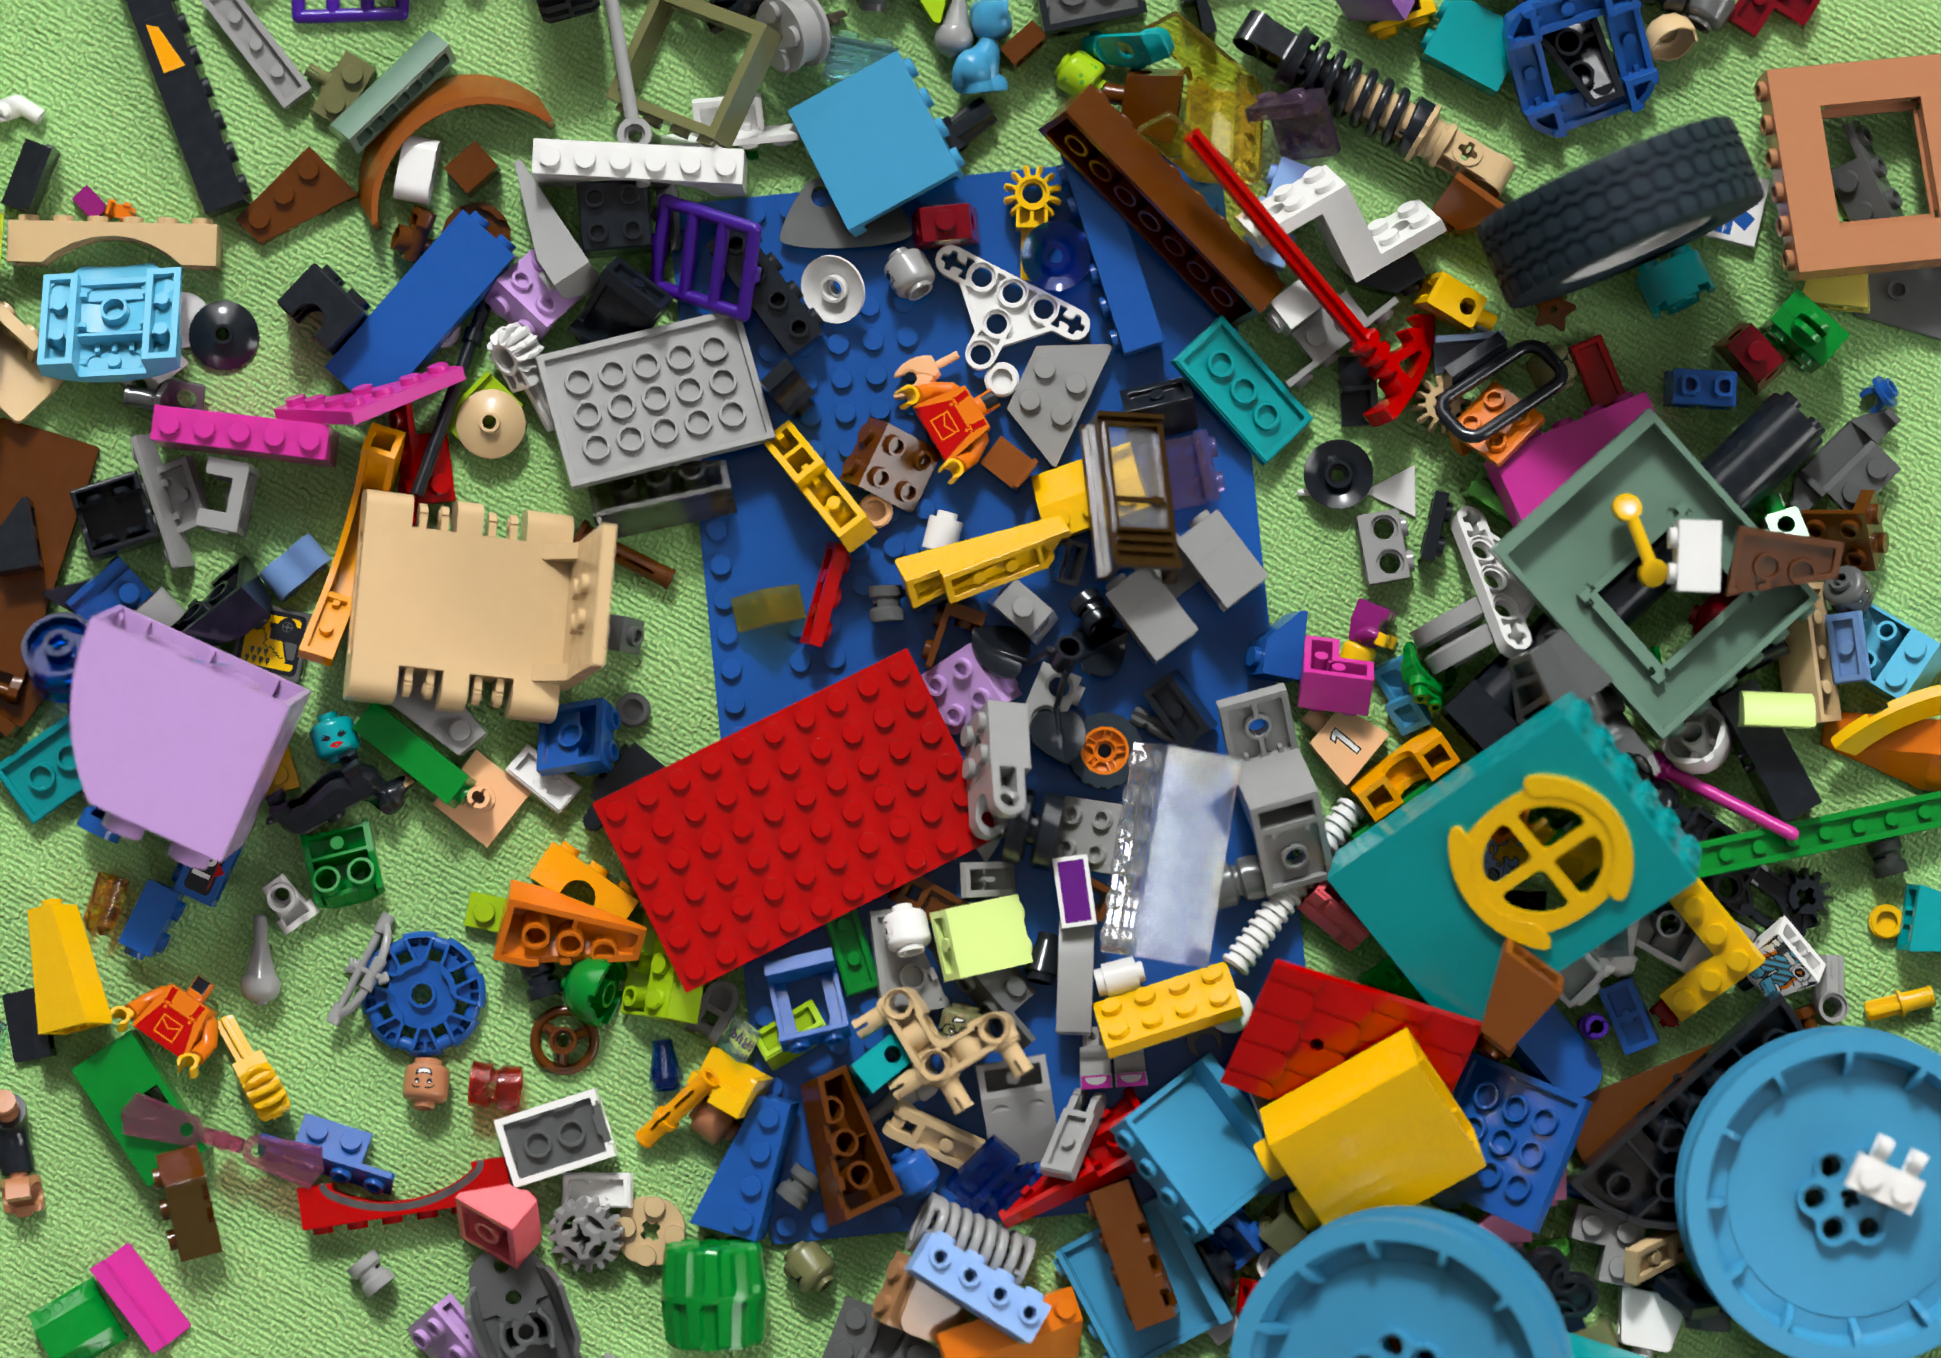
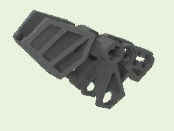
M1551 629L1543 635L1546 640L1544 643L1529 652L1518 654L1508 661L1517 724L1522 725L1572 691L1577 699L1583 698L1588 703L1593 712L1592 718L1599 726L1604 725L1611 732L1615 740L1614 745L1620 753H1627L1631 757L1637 768L1636 773L1642 780H1646L1661 772L1653 753L1639 738L1624 715L1625 705L1609 686H1606L1614 679L1563 629Z

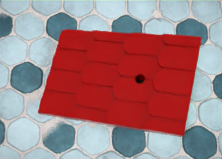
M1276 959L1220 1083L1269 1100L1272 1098L1277 1100L1390 1036L1408 1028L1452 1094L1481 1033L1482 1021Z

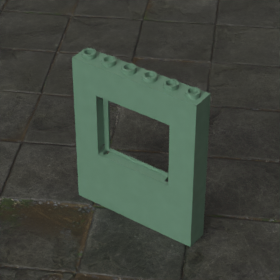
M1648 408L1488 551L1557 629H1563L1614 679L1608 686L1657 740H1663L1666 736L1669 740H1672L1686 727L1683 723L1686 718L1692 713L1697 717L1712 704L1709 698L1717 690L1724 693L1736 683L1738 678L1735 674L1744 666L1749 670L1764 657L1761 651L1769 643L1776 646L1790 633L1787 629L1789 625L1796 619L1802 622L1817 609L1813 604L1820 597L1808 583L1774 587L1762 591L1743 592L1663 665L1654 657L1598 594L1603 587L1639 556L1627 523L1618 521L1611 513L1613 499L1620 494L1629 493L1641 501L1642 512L1639 518L1650 545L1673 525V521L1679 519L1722 521L1721 569L1727 575L1737 525L1758 527L1651 408Z

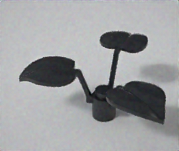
M1010 626L973 627L971 631V645L979 664L991 675L1002 679L1016 678L1021 671L1022 665L1030 666L1046 656L1049 657L1052 669L1062 675L1053 712L1041 711L1037 713L1030 722L1029 735L1032 743L1043 754L1059 763H1069L1080 754L1086 739V729L1083 720L1077 713L1072 711L1060 713V705L1068 676L1079 662L1083 671L1090 676L1105 678L1114 675L1123 663L1129 631L1110 627L1098 636L1089 637L1080 628L1071 635L1067 634L1059 637L1054 647L1046 646L1044 651L1031 658H1027L1030 653V644L1026 636L1021 631Z

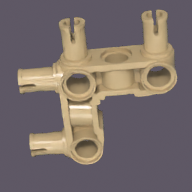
M898 987L889 990L884 996L879 998L875 1008L851 1021L854 1029L868 1023L866 1027L856 1032L862 1040H865L869 1035L889 1024L913 1062V1067L894 1079L887 1081L890 1090L904 1084L903 1087L892 1093L898 1101L923 1085L926 1087L933 1086L936 1089H941L955 1116L974 1105V1102L971 1101L958 1079L960 1072L992 1052H1000L1014 1079L1019 1078L1025 1072H1029L1034 1068L1017 1042L1020 1038L1018 1037L1019 1033L1016 1030L1014 1018L1004 1011H996L976 1018L967 1024L965 1030L952 1038H946L940 1035L929 1016L930 1009L917 991L910 987ZM900 993L904 994L909 1001V1007L904 1013L898 1011L895 1006L896 996ZM994 1018L1000 1019L1004 1024V1033L1001 1037L994 1036L990 1031V1023ZM935 1054L941 1056L945 1062V1068L941 1074L934 1072L931 1068V1059Z

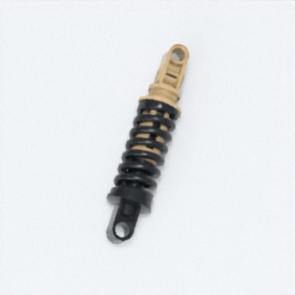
M1249 11L1232 41L1235 47L1244 54L1252 56L1276 70L1272 83L1275 85L1279 84L1292 91L1305 81L1301 90V97L1303 99H1312L1320 90L1317 107L1322 110L1327 109L1334 100H1337L1333 109V116L1335 118L1342 119L1347 113L1350 114V127L1357 129L1363 123L1367 124L1365 135L1369 138H1374L1379 132L1382 133L1381 145L1386 148L1397 142L1393 151L1404 158V161L1409 162L1416 155L1421 156L1424 160H1428L1427 165L1432 168L1438 166L1453 177L1459 172L1496 199L1500 197L1516 169L1515 164L1505 155L1491 150L1476 139L1459 131L1458 125L1453 122L1452 124H1447L1446 121H1442L1439 118L1441 105H1436L1422 96H1419L1412 103L1409 101L1411 96L1409 88L1402 87L1395 93L1393 91L1395 81L1392 78L1387 77L1380 84L1377 82L1379 77L1378 70L1371 68L1363 74L1361 72L1363 62L1358 58L1354 59L1346 69L1343 68L1347 58V52L1343 49L1337 50L1329 60L1327 55L1331 48L1330 41L1324 39L1317 45L1315 50L1311 49V44L1315 46L1320 37L1315 35L1307 25L1296 34L1274 21L1262 11ZM1461 155H1464L1467 160H1463Z

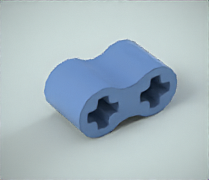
M308 533L264 568L259 577L281 602H284L298 592L313 577L323 571L332 562V559L313 536Z

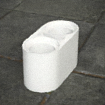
M411 135L402 144L394 184V199L429 205L439 162L441 141Z

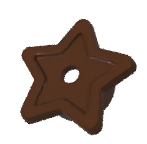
M1563 296L1535 304L1539 313L1535 325L1537 327L1548 324L1553 325L1562 332L1565 330L1566 316L1575 311L1577 306L1565 301ZM1556 307L1557 311L1552 313L1550 308Z

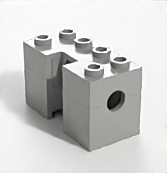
M1207 509L1190 521L1189 526L1191 529L1181 537L1176 533L1179 560H1182V569L1177 574L1178 582L1176 584H1162L1161 570L1134 568L1136 571L1127 578L1121 573L1105 587L1108 592L1104 596V601L1112 609L1126 630L1129 631V634L1153 665L1190 639L1199 630L1176 600L1182 593L1199 581L1224 613L1269 577L1218 509L1211 514Z

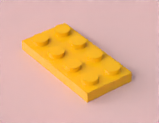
M1226 961L1092 1003L1109 1059L1245 1016Z

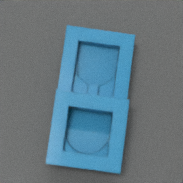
M1400 655L1374 668V678L1389 701L1384 708L1400 734L1404 736L1429 725L1432 722L1428 706L1414 702L1413 695L1410 694L1407 684L1403 681L1401 673L1403 655Z

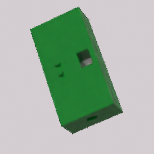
M137 1030L128 1031L71 1069L148 1187L155 1185L151 1171L158 1168L155 1155L196 1144L201 1155L213 1147Z

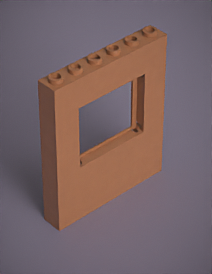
M1941 54L1766 70L1757 79L1754 86L1756 101L1761 104L1760 131L1762 136H1766L1768 149L1765 153V162L1767 169L1772 171L1771 198L1774 204L1777 203L1779 216L1776 220V230L1778 236L1783 239L1782 266L1785 271H1788L1789 281L1941 267ZM1912 111L1929 214L1839 222L1822 119Z

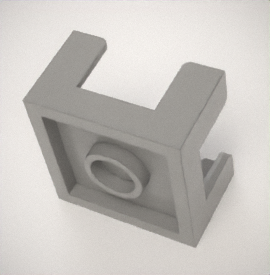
M208 456L206 472L215 475L217 480L232 482L226 494V512L199 508L195 525L204 527L205 531L246 538L260 470L250 463Z

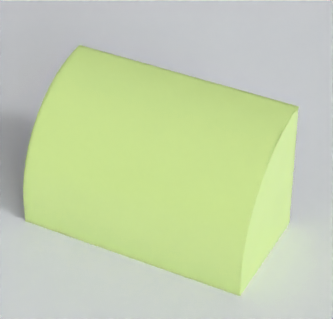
M1739 691L1738 726L1791 729L1815 728L1816 708L1814 696L1808 693Z

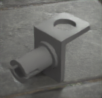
M173 378L164 381L157 390L127 384L123 396V406L151 410L153 412L154 405L204 410L206 386L200 383ZM181 390L193 392L196 396V404L191 407L183 406L177 399L178 392Z

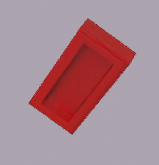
M1601 334L1567 348L1592 407L1598 404H1602L1603 408L1615 404L1613 401L1615 398L1626 393Z

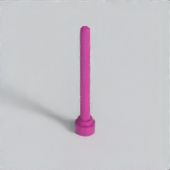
M1658 750L1653 752L1661 772L1650 777L1651 779H1669L1789 841L1798 839L1799 831L1797 828L1686 772L1680 771L1674 767L1664 753Z

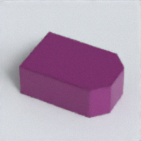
M88 185L72 198L88 216H103L105 214L107 205Z

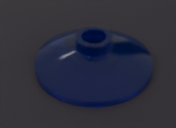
M1049 221L1034 228L1026 237L1021 250L1022 267L1028 278L1035 285L1050 291H1062L1078 284L1086 275L1091 261L1090 246L1084 234L1075 226L1062 221ZM1054 249L1062 253V260L1058 263H1053L1049 259V253Z

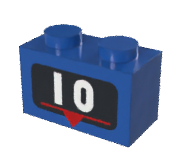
M245 843L222 862L211 859L206 870L196 869L179 862L172 876V880L176 882L173 890L210 907H216Z

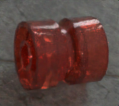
M473 1061L468 1088V1106L488 1108L494 1103L497 1109L518 1111L523 1084V1067L504 1064L500 1069H496L494 1063ZM489 1082H496L495 1090L489 1088Z

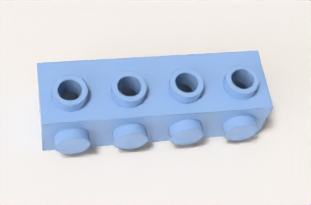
M937 1231L936 1234L933 1232L925 1233L903 1271L1020 1344H1031L1051 1309L1050 1305L1043 1302L1045 1296L1031 1287L1027 1286L1025 1290L1013 1283L1016 1278L1007 1271L1000 1268L994 1271L984 1265L986 1259L970 1249H967L966 1253L954 1246L956 1240L942 1231Z

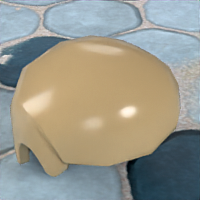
M1677 13L1663 14L1657 17L1646 29V36L1654 61L1679 59L1690 51L1694 42L1698 41L1695 26L1687 17Z

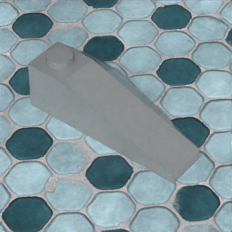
M518 159L514 164L538 262L544 269V271L539 273V276L549 291L556 288L563 299L593 294L600 282L598 274L521 159Z

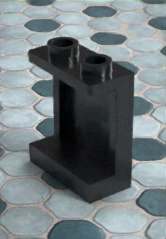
M616 257L603 269L598 277L600 280L599 284L578 318L570 324L567 330L583 345L654 328L674 297L621 258Z

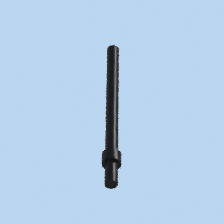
M481 302L477 306L470 326H466L461 339L464 344L456 366H463L465 377H467L476 349L481 347L486 334L483 330L491 310L490 305ZM465 380L447 388L410 494L414 497H424Z

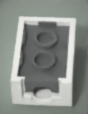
M598 1087L494 1120L515 1188L618 1155Z

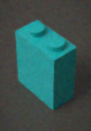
M1444 0L1435 16L1441 19L1435 31L1429 28L1419 47L1425 50L1420 59L1494 98L1509 71L1502 42L1504 17L1472 0Z

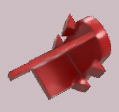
M1662 998L1648 1010L1652 1015L1656 1014L1661 1019L1659 1023L1663 1027L1680 1026L1678 1017Z

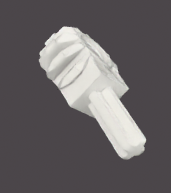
M518 322L508 324L505 327L502 326L490 336L491 341L487 344V348L491 355L488 358L494 362L495 370L502 372L503 378L507 382L512 394L525 390L546 431H554L535 361V356L542 355L541 352L544 347L538 343V335H533L528 326L522 327Z

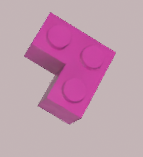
M1305 635L1298 688V707L1307 708L1315 712L1325 710L1340 712L1347 716H1368L1374 683V662L1339 658L1340 639Z

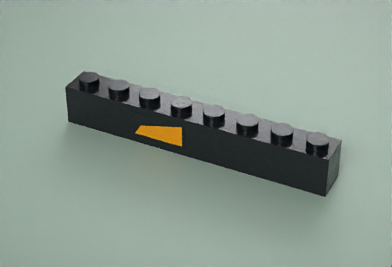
M126 0L206 215L212 219L249 205L247 194L252 193L245 174L239 175L234 162L240 161L233 142L227 143L222 130L227 129V124L221 110H214L210 98L215 96V92L209 78H202L198 66L203 64V60L196 44L190 46L186 34L191 32V28L185 13L178 14L174 3L177 0Z

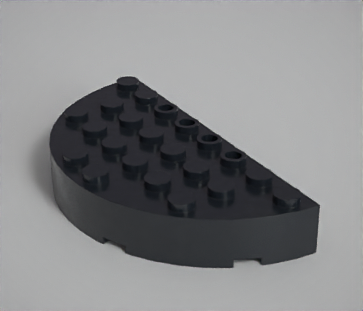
M1774 990L1769 993L1569 1174L1567 1182L1598 1208L1615 1217L1648 1228L1679 1230L1675 1213V1174L1680 1148L1688 1125L1708 1091L1735 1063L1753 1050L1772 1040L1804 1030L1802 1023L1783 995Z

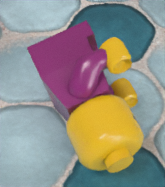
M1359 598L1351 616L1349 639L1345 641L1339 658L1374 662L1377 655L1375 650L1377 646L1394 650L1398 639L1387 634L1386 628L1390 621L1395 622L1398 613L1369 600Z

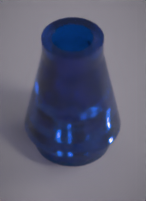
M661 1039L652 1041L649 1083L653 1084V1091L666 1092L681 1089L680 1081L684 1078L673 1047V1040Z

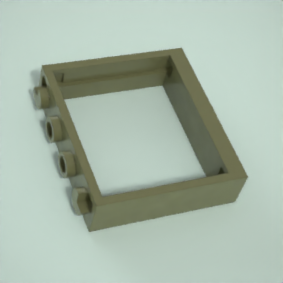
M650 0L627 49L635 93L674 10L750 38L710 126L636 98L638 115L643 116L642 119L647 121L649 125L661 129L663 124L670 127L669 132L688 140L690 135L697 137L696 142L704 147L714 148L715 145L731 149L783 36L765 23L703 0ZM616 73L606 98L617 104L616 111L624 114L618 75Z

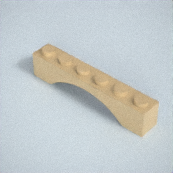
M19 214L18 220H8L7 262L13 266L48 267L61 256L79 247L97 242L125 241L157 249L173 258L186 270H221L222 228L217 224H213V219L193 218L192 224L178 223V219L172 217L157 218V223H143L144 218L134 216L122 217V222H109V217L88 216V221H74V216L53 215V221L39 220V215Z

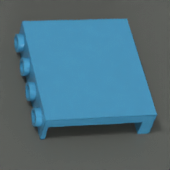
M898 51L889 54L787 110L848 231L854 237L866 232L865 225L949 179L955 176L960 180L965 178L961 170L965 162L956 146L950 149L945 139L950 133L941 117L934 118L930 107L935 104L926 87L920 89L914 79L919 76L916 66L910 57L904 59Z
M1211 1052L1195 1061L1110 1129L1115 1136L1118 1146L1128 1153L1136 1164L1139 1174L1148 1180L1157 1192L1160 1202L1171 1211L1179 1222L1182 1232L1190 1237L1194 1243L1211 1235L1216 1227L1273 1181L1261 1165L1254 1149V1143L1266 1137L1258 1115L1239 1089L1220 1083L1225 1071Z
M1158 1196L1141 1205L1180 1306L1176 1317L1138 1331L1135 1330L1133 1321L1128 1318L1123 1304L1125 1298L1121 1286L1117 1287L1111 1272L1113 1263L1110 1254H1105L1098 1237V1234L1102 1233L1100 1226L1055 1251L1057 1258L1053 1260L1054 1265L1063 1279L1068 1277L1071 1282L1079 1309L1084 1308L1090 1318V1321L1086 1323L1095 1341L1101 1339L1107 1352L1103 1353L1104 1358H1156L1219 1324L1227 1323L1235 1316L1219 1283L1202 1256L1197 1243H1194L1190 1237L1182 1232L1179 1222L1171 1211L1160 1202Z

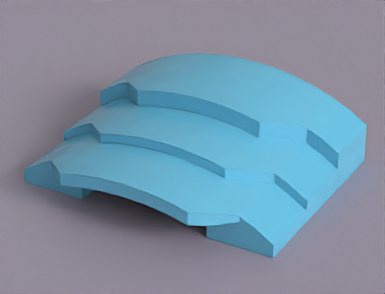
M150 262L119 267L82 266L74 273L44 274L37 367L41 375L61 380L105 383L141 380L179 369L182 336L180 334L182 267L158 268Z

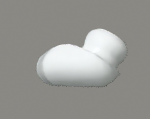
M13 95L0 100V123L23 116L38 125L46 113V110L21 95Z

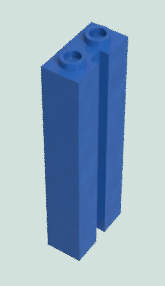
M462 209L326 364L325 368L350 390L363 384H372L373 387H378L399 381V378L402 376L419 373L439 351L445 341L451 337L454 331L488 295L496 279L518 261L519 258L513 253L516 246L502 234L495 238L487 230L490 223L477 211L470 215Z

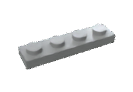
M201 0L285 110L313 90L245 0Z

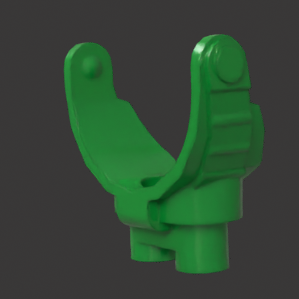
M1407 642L1403 647V661L1401 662L1403 681L1407 684L1415 703L1425 704L1430 712H1439L1442 710V703L1445 701V693L1456 682L1457 668L1450 666L1446 670L1444 683L1435 680L1420 664L1416 654V645L1413 642Z

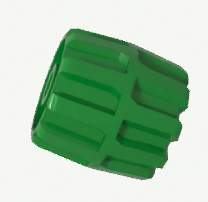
M705 1236L703 1240L685 1238L681 1242L673 1241L666 1244L663 1253L661 1305L667 1344L680 1350L707 1352L745 1349L763 1341L765 1336L767 1286L762 1246L759 1241L730 1236L721 1240L715 1236Z

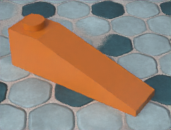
M1841 712V721L1823 723L1822 746L1875 768L1890 777H1895L1919 790L1941 791V720L1924 719L1902 727L1879 739L1856 756L1835 749L1830 739L1844 727L1865 715V713ZM1867 714V715H1868V717L1870 718V717H1872V716L1875 715V714Z
M511 879L502 910L493 959L524 967H538L539 963L560 962V965H572V961H581L589 957L592 960L608 959V962L638 961L647 933V927L549 888Z
M1064 1287L1043 1293L1045 1296L1043 1302L1050 1305L1051 1309L1031 1344H1020L978 1317L934 1334L942 1358H1074L1079 1356L1083 1318L1073 1287Z

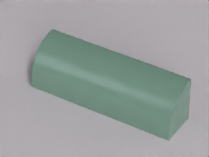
M427 31L328 126L329 130L358 155L457 61L449 44L434 32Z

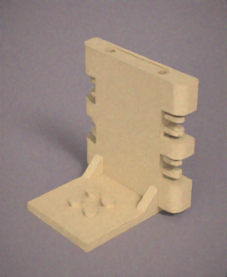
M365 489L362 492L343 700L390 705L394 702L396 696L398 672L402 671L401 697L410 696L413 689V673L423 674L422 698L431 700L435 675L437 676L434 710L453 713L464 711L468 697L469 680H471L470 703L471 705L479 706L482 699V683L486 681L493 682L490 701L494 708L501 707L504 684H507L504 719L546 724L554 722L558 712L560 690L568 691L605 666L617 525L602 523L580 542H573L574 516L525 510L522 513L520 540H517L518 516H509L506 523V538L496 537L497 514L488 512L483 536L484 505L456 501L453 503L450 531H448L449 507L441 506L438 511L437 530L428 529L429 509L428 505L424 503H419L416 525L412 527L414 512L413 495Z

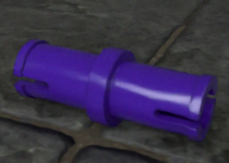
M1591 1012L1583 1015L1578 1020L1577 1029L1585 1039L1598 1040L1607 1033L1608 1022L1602 1015ZM1592 1021H1596L1595 1029L1592 1032H1590V1025Z

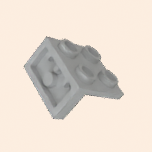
M1065 796L1052 859L1087 854L1089 871L1131 879L1143 810L1122 804Z

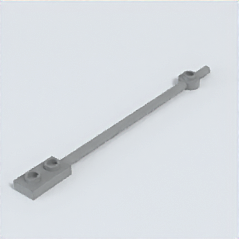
M605 0L625 120L618 127L617 139L619 143H634L629 138L632 134L639 133L642 135V138L635 144H652L653 133L647 121L639 118L619 0ZM636 181L638 188H645L651 185L649 181Z

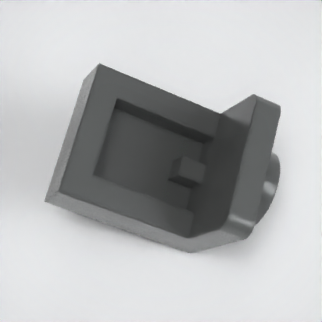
M609 614L606 650L638 655L644 639V621L627 616Z

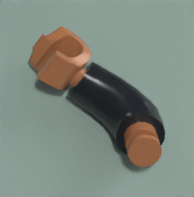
M2 1089L0 1090L1 1176H10V1178L0 1181L4 1212L16 1214L18 1218L32 1216L33 1212L43 1210L45 1207L40 1175H27L28 1173L35 1172L29 1136L28 1110L25 1101L19 1095Z

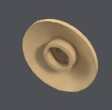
M486 389L472 394L463 402L457 414L456 430L461 443L469 452L481 458L496 459L510 454L519 446L525 434L526 418L521 405L510 394L501 390ZM489 416L496 419V425L492 429H487L483 425L485 418Z

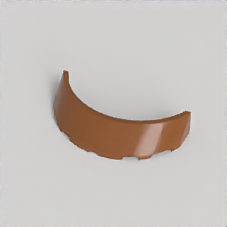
M464 74L437 79L364 150L358 180L359 202L377 232L383 229L378 220V201L387 168L402 144L417 129L448 111L466 106L485 104L508 106L526 111L544 120L548 127L552 129L556 127V124L539 96L519 84L489 75Z

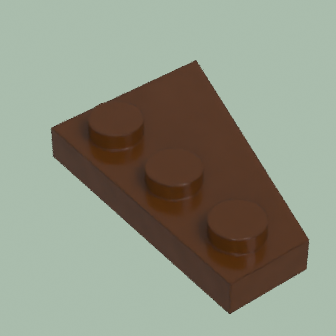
M308 146L235 220L261 245H264L298 228L299 225L317 216H322L347 201L350 202L359 197V195Z
M1737 525L1724 595H1738L1743 592L1762 591L1774 587L1838 578L1844 543L1842 541Z

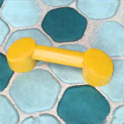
M1620 494L1611 503V513L1618 521L1627 523L1642 561L1637 570L1638 580L1645 587H1658L1667 578V566L1660 559H1656L1639 518L1642 512L1641 501L1633 494Z

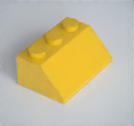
M1130 442L1112 448L1111 454L1116 495L1148 497ZM1082 459L1031 476L1037 507L1042 520L1061 516L1070 530L1069 537L1090 530ZM1117 502L1119 520L1152 509L1151 504Z

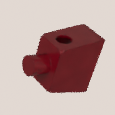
M1738 323L1712 346L1732 370L1738 372L1737 375L1755 395L1783 372L1785 362L1783 357L1752 323Z

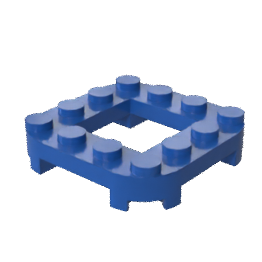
M1527 0L1505 14L1502 29L1503 47L1520 111L1534 129L1541 133L1552 135L1554 138L1567 136L1566 131L1627 110L1636 113L1645 107L1643 104L1652 94L1655 84H1659V74L1653 64L1640 12V7H1642L1640 0ZM1603 15L1616 70L1625 96L1592 108L1576 88L1554 95L1541 45L1542 35Z

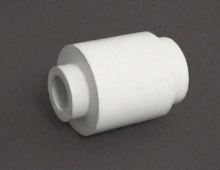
M938 510L937 516L929 515L922 548H925L924 551L959 542L963 523L957 521L958 514Z
M1133 956L1100 964L1101 968L1093 970L1099 997L1106 995L1114 997L1141 988L1140 983L1146 981L1142 962H1134Z

